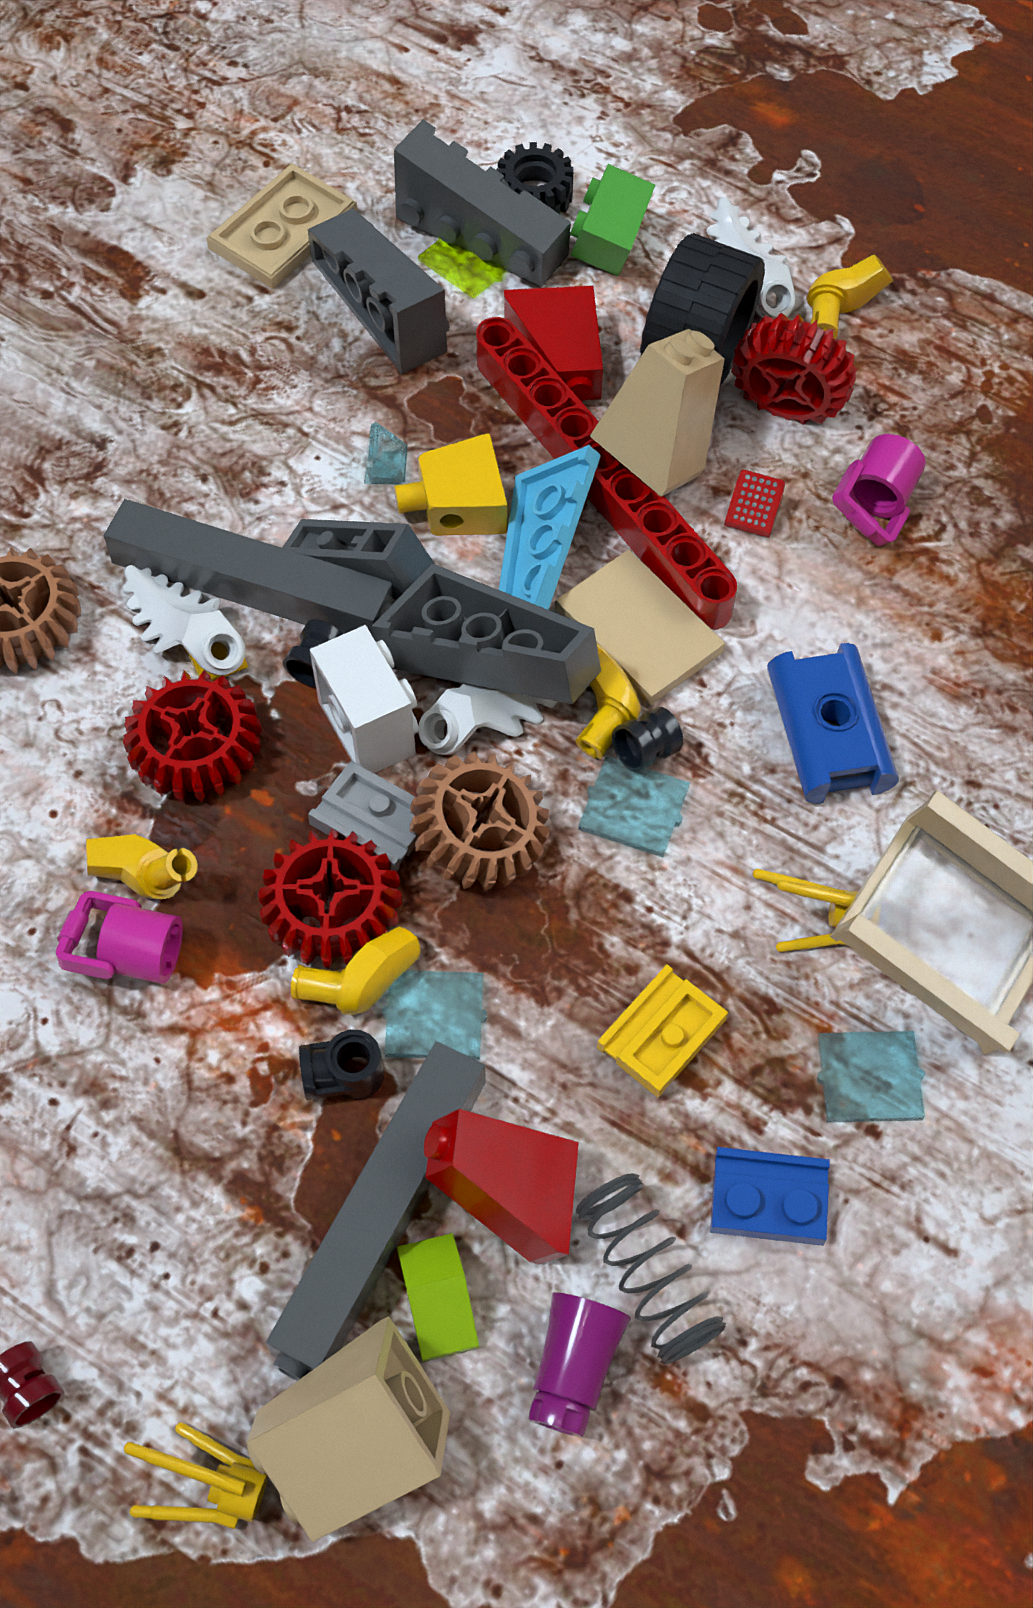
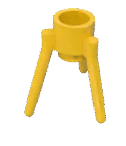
M755 869L752 873L756 879L776 884L777 888L781 891L829 902L828 921L829 926L837 927L858 894L857 891L840 890L762 869ZM879 905L877 906L874 913L869 919V921L876 926L878 921ZM831 934L778 942L776 950L778 952L846 944L841 940L836 942L830 937Z
M183 1422L178 1423L175 1427L179 1435L230 1467L220 1464L217 1471H213L133 1442H127L124 1445L123 1449L127 1455L211 1485L207 1501L217 1504V1509L134 1505L129 1511L132 1517L152 1520L216 1523L231 1529H236L239 1519L251 1523L254 1521L265 1492L268 1475L258 1472L251 1459L234 1453Z

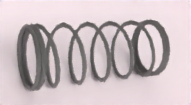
M634 1173L625 1174L603 1184L587 1195L577 1205L576 1214H579L578 1219H592L588 1226V1236L595 1239L617 1236L607 1247L603 1256V1263L610 1266H622L635 1262L621 1278L619 1283L620 1291L629 1294L652 1289L636 1308L635 1319L653 1321L672 1315L658 1328L651 1340V1347L659 1349L657 1358H661L660 1363L669 1364L709 1343L724 1331L726 1323L722 1322L723 1317L715 1316L687 1329L666 1344H656L657 1339L668 1326L690 1308L707 1298L709 1293L703 1292L697 1297L661 1313L650 1316L640 1315L642 1308L652 1297L677 1277L691 1270L692 1265L687 1264L676 1272L635 1288L624 1287L628 1277L641 1264L655 1253L673 1244L676 1240V1237L672 1236L641 1254L619 1261L608 1260L610 1252L624 1237L637 1227L651 1221L660 1213V1210L655 1209L621 1229L603 1234L593 1233L594 1225L604 1214L617 1208L643 1189L644 1183L639 1179L640 1175ZM623 1187H626L612 1198L604 1201L599 1205L592 1207L594 1204H596L598 1201H600L607 1195Z

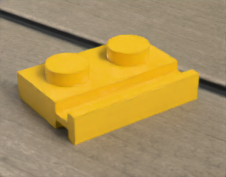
M666 964L600 1037L597 1042V1049L602 1053L606 1052L616 1060V1064L659 1098L727 1019L728 1011L687 979L683 981L673 973V968Z

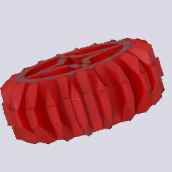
M780 313L775 319L764 316L759 323H752L750 328L745 331L743 338L739 340L734 350L735 356L732 362L731 373L736 377L734 386L744 390L743 399L755 401L758 410L765 409L771 415L783 417L789 421L791 419L798 420L802 425L810 419L816 423L823 424L827 417L835 418L852 395L857 368L853 363L855 355L846 351L847 341L835 340L833 338L834 329L824 331L818 327L817 320L810 324L804 322L799 314L793 320H789L785 314Z
M183 670L180 681L172 683L169 678L164 676L162 681L163 688L156 690L146 686L145 696L147 701L133 700L132 711L134 715L125 717L124 724L127 733L123 735V744L126 752L129 754L127 759L131 769L138 772L140 781L146 787L154 784L156 792L161 797L173 789L175 798L180 802L183 801L188 792H194L196 798L202 802L206 790L214 788V791L222 796L225 790L224 782L229 781L240 786L242 779L240 770L253 771V755L260 754L261 749L259 737L261 736L260 733H262L260 719L256 717L255 704L251 699H246L245 691L240 685L230 687L229 680L224 675L212 682L210 674L203 670L198 679H191L190 675ZM220 716L232 725L229 737L220 734L216 724ZM158 734L165 736L168 742L169 750L165 756L154 749Z
M331 828L325 840H319L318 836L313 831H310L308 844L304 846L291 839L288 845L291 855L288 856L275 852L273 863L276 869H264L262 878L265 887L259 888L258 891L259 902L264 906L259 912L262 923L269 926L267 931L272 942H282L284 954L290 957L300 951L301 961L306 966H309L316 956H321L323 967H326L328 970L333 964V957L342 956L343 962L348 965L353 958V952L360 950L371 940L387 933L386 927H396L399 921L398 912L395 910L402 905V894L397 890L400 886L399 875L395 870H390V861L387 853L373 856V851L377 845L372 839L358 847V836L354 831L344 841L339 840L338 832ZM340 869L360 876L369 885H360V880L347 879L340 873ZM318 872L315 876L306 879L308 876ZM334 883L335 893L333 901H330L329 913H327L325 903H327L328 896L331 895V885ZM290 911H301L302 916L314 917L319 920L320 928L312 927L299 921ZM351 917H358L354 921L341 926L345 920Z

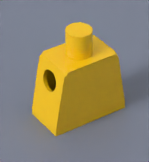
M490 433L422 453L418 457L419 482L394 485L398 514L425 510L430 532L436 536L507 533V502Z

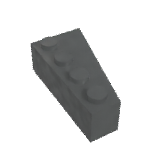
M423 119L394 149L396 218L542 287L569 255L571 222L527 191L523 190L520 194L513 191L503 179V174L491 166L486 171L466 158L468 154L467 149L455 141L450 145L443 142L434 135L436 128Z
M352 208L308 229L311 261L401 375L447 353V332L450 327L446 317L445 289L378 231L372 223L368 222Z
M433 563L372 625L376 642L383 640L394 661V668L392 669L569 704H573L601 672L594 628Z

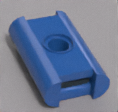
M840 643L839 649L835 654L795 659L793 652L789 651L770 660L767 665L768 674L807 802L813 804L824 803L829 792L866 786L870 787L872 795H876L891 789L899 782V776L859 650L854 644ZM824 719L833 720L840 726L830 725Z

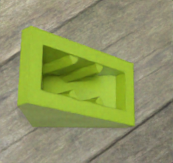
M453 1233L397 1246L422 1362L478 1349L479 1342L467 1283Z

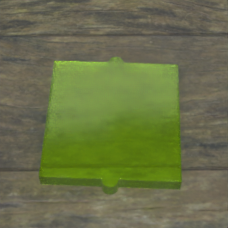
M439 237L435 243L418 255L420 262L473 299L493 282L502 281V275L507 272L506 267L491 260L480 259L474 252L457 244L447 243Z

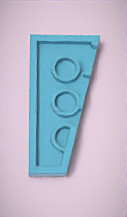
M590 445L516 475L499 583L500 591L549 610L601 456Z

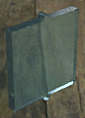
M606 756L595 785L589 786L587 789L589 800L580 820L578 830L663 858L674 828L679 827L682 823L680 811L689 790L690 782L649 769L632 772L620 760Z
M406 970L389 987L388 1006L382 1009V1016L387 1020L385 1057L425 1058L434 1040L475 1060H480L482 1023L487 1021V1012L482 1009L484 973Z
M914 1031L819 1033L818 1045L821 1071L818 1073L817 1082L823 1085L827 1123L923 1121L925 1114L920 1082L924 1078L925 1072L918 1067Z

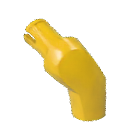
M875 254L850 268L824 273L813 282L806 297L808 305L813 310L811 324L817 320L818 327L824 331L834 329L833 338L836 339L839 333V314L861 308L893 281L889 272Z
M597 643L601 672L590 683V686L595 694L598 710L587 727L576 738L575 742L587 755L595 759L597 757L602 759L612 744L614 728L628 720H638L641 707L636 692L622 667Z
M136 834L86 839L88 876L121 880L137 894L148 899L162 900L173 897L180 889L181 882L191 880L197 872L198 863L196 857L186 848H181L179 851L176 848L168 853L150 840Z
M399 926L366 943L342 972L298 965L292 976L291 996L295 1000L302 999L335 1004L343 1015L364 1013L419 958V941L413 933Z

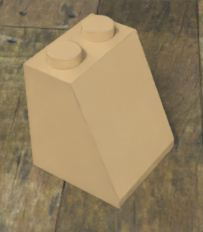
M690 329L647 346L590 435L593 440L661 497L700 476L705 469L725 358L714 350V343L704 334L698 331H691Z
M388 1316L370 1327L257 1410L246 1443L249 1457L254 1467L261 1474H267L280 1493L281 1504L287 1517L295 1524L300 1523L311 1542H314L440 1477L450 1411Z

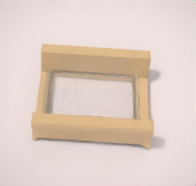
M936 790L926 803L906 817L830 937L836 942L838 940L844 942L976 1041L983 1055L998 1049L1007 1053L1020 1035L1008 1023L1033 982V861L940 791Z

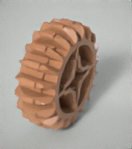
M10 547L7 555L0 557V669L7 664L9 670L16 674L20 664L28 663L29 666L36 670L37 659L45 656L54 661V648H68V634L78 633L76 618L81 616V605L77 597L79 593L76 584L71 581L68 571L63 565H56L49 554L38 558L37 553L29 548L22 556H19L18 552Z
M475 751L468 754L464 762L454 755L447 760L445 766L440 764L434 766L428 778L421 780L416 789L417 797H414L410 805V813L414 817L409 824V832L420 835L415 842V851L431 852L426 861L427 868L435 867L438 864L446 868L443 872L444 881L450 880L454 874L462 876L464 889L471 887L475 879L479 880L484 891L491 889L496 880L505 887L513 882L516 875L520 878L525 876L532 867L531 863L537 862L544 851L542 844L549 837L550 829L544 825L549 818V809L539 806L543 799V791H529L528 786L531 783V774L521 778L513 774L515 771V761L502 768L497 765L495 753L488 756L485 763H481ZM484 809L487 810V814L483 819L484 824L481 823L475 833L472 832V828L477 821L475 818H478ZM447 824L454 829V831H455L456 834H457V838H456V836L451 832V830L449 829V827L447 826ZM485 847L493 851H482L476 848Z

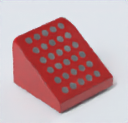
M741 470L724 525L769 538L782 503L785 481L756 472Z

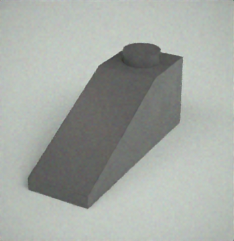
M301 519L282 547L392 582L394 599H398L432 563L435 564L409 524Z

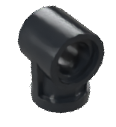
M349 1029L337 1034L331 1041L299 1046L300 1069L306 1100L337 1095L350 1100H362L371 1097L377 1092L384 1081V1065L378 1042L367 1032ZM354 1057H362L369 1061L367 1067L357 1073H348L341 1069L347 1060Z

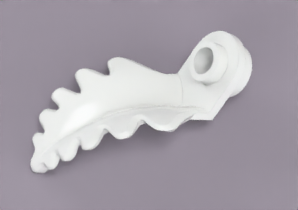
M726 197L719 198L717 209L710 214L711 220L717 223L707 228V234L716 237L714 241L763 259L765 275L755 314L760 319H763L764 316L775 319L780 313L788 317L795 305V293L789 266L785 264L788 260L787 257L784 255H770L769 253L772 251L773 246L769 243H756L755 240L760 236L759 231L756 229L747 231L749 219L737 216L739 207L732 206ZM770 291L774 292L777 296V303L773 308L769 307L766 302V296Z
M129 565L124 569L127 582L123 586V591L125 593H133V596L127 600L126 606L129 610H141L133 617V624L139 626L150 622L149 627L141 635L142 641L146 642L160 637L152 649L154 653H160L175 645L182 644L196 662L210 674L227 675L240 667L245 657V644L240 634L220 610H217L221 602L219 598H213L203 604H199L203 593L199 590L181 597L185 587L180 582H176L168 588V578L163 574L153 579L151 578L152 572L149 568L139 570L137 567ZM214 642H221L226 646L227 656L224 660H218L213 657L211 646Z
M462 683L458 688L447 689L430 710L423 714L419 722V737L423 744L432 752L449 755L459 750L475 730L485 726L510 736H519L523 733L519 719H524L534 724L543 721V716L536 703L552 708L555 707L557 701ZM447 723V734L445 736L444 726Z

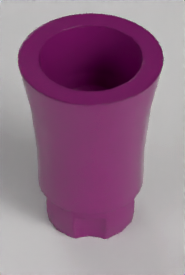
M560 1292L552 1293L548 1330L541 1363L533 1386V1391L536 1394L530 1408L529 1421L557 1432L583 1438L588 1426L590 1410H596L604 1380L618 1344L631 1320L630 1316L590 1299Z

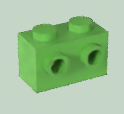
M607 164L601 180L592 177L583 199V203L590 205L588 212L579 210L569 234L577 238L571 256L619 276L631 251L656 185Z

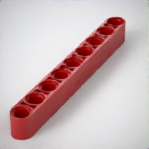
M491 317L482 321L476 329L477 367L480 373L554 459L587 445H590L601 455L587 498L636 556L711 630L725 627L731 620L737 593V581L734 575L665 496L661 497L590 437L599 421L518 328L508 319L502 317Z

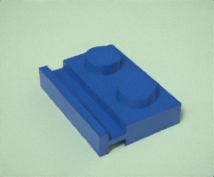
M717 1147L715 1152L710 1233L823 1246L827 1240L828 1170L830 1168V1159Z

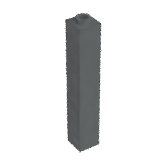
M128 499L123 500L103 535L112 564L125 568L133 565L139 570L149 568L153 577L163 574L168 578L169 582H180L185 587L304 625L312 619L322 620L338 628L343 634L366 625L375 642L376 639L372 625L394 603L392 582Z
M434 1040L265 1342L271 1355L276 1358L273 1367L281 1373L298 1381L342 1348L431 1183L425 1178L428 1160L424 1155L426 1134L433 1121L458 1109L470 1111L485 1083L483 1063Z

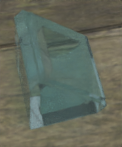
M377 422L371 424L366 448L364 484L401 485L405 483L407 444Z

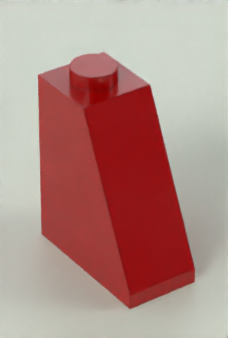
M594 285L504 290V318L508 319L518 328L581 402L600 400L602 396L603 363Z
M462 1109L455 1110L432 1122V1126L429 1128L424 1141V1155L428 1158L426 1179L527 1261L540 1265L569 1255L579 1142Z

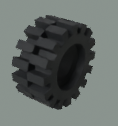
M530 142L529 149H525L523 144L516 145L515 153L510 149L504 153V159H499L496 170L504 175L503 179L508 183L509 187L518 194L523 190L527 191L558 214H560V210L566 213L569 209V203H572L574 170L573 166L571 167L569 156L563 158L564 151L559 148L551 152L552 145L544 143L543 149L537 148V142ZM530 180H539L547 184L540 186H530L524 184L523 182Z

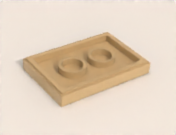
M292 163L206 237L208 249L271 289H274L311 256L308 229L352 208L358 212L357 202Z
M629 549L555 600V610L560 615L594 628L596 643L617 661L626 673L633 688L650 706L724 653L725 642Z

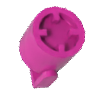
M882 434L876 436L870 441L861 460H855L847 468L833 494L832 500L834 505L846 516V519L877 546H883L894 541L910 513V508L906 504L926 466L924 454L917 445L899 435ZM871 515L883 518L891 517L885 530Z
M95 891L84 892L79 897L74 910L69 911L57 937L59 944L56 948V956L59 967L65 971L102 979H111L113 974H119L166 984L175 969L179 957L183 923L180 916L142 909L141 904L133 899ZM92 908L108 912L100 930L97 960L72 955L88 924V916Z

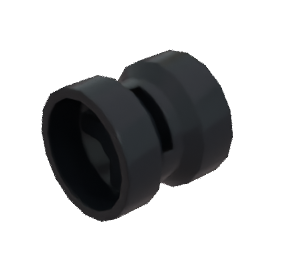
M309 620L299 635L300 644L293 646L283 660L285 670L300 683L316 688L310 649L339 637L343 633L325 621Z
M655 707L642 714L639 721L628 720L615 727L612 733V744L620 762L630 771L640 772L654 764L656 757L665 759L679 752L683 746V733L676 717L668 709Z

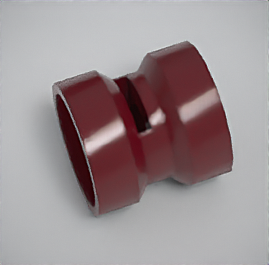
M32 1341L17 1344L0 1354V1397L4 1402L2 1413L13 1429L26 1426L42 1417L58 1404L65 1393L56 1377L46 1374L42 1369L43 1357Z

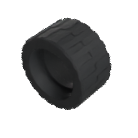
M695 233L685 236L672 253L652 298L642 333L641 356L651 343L687 329L698 331L707 336L714 343V350L725 358L720 382L721 387L733 367L734 350L739 340L743 338L745 331L750 328L754 318L765 275L763 259Z

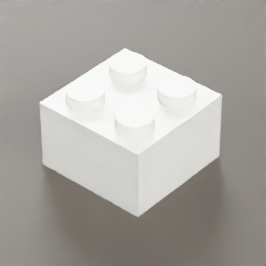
M364 625L311 648L310 655L319 704L351 761L376 773L415 755L414 734L419 732V726L412 709L417 707L416 697L408 681L405 678L398 681L393 673L394 661L383 640L375 642L367 626Z

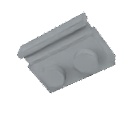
M353 761L349 762L322 796V802L318 807L312 809L308 814L310 825L327 835L331 828L338 832L339 840L344 841L352 831L358 836V847L372 839L377 845L373 851V856L387 853L390 861V870H395L396 872L405 856H409L416 847L415 842L420 836L409 832V824L414 817L410 813V805L415 796Z

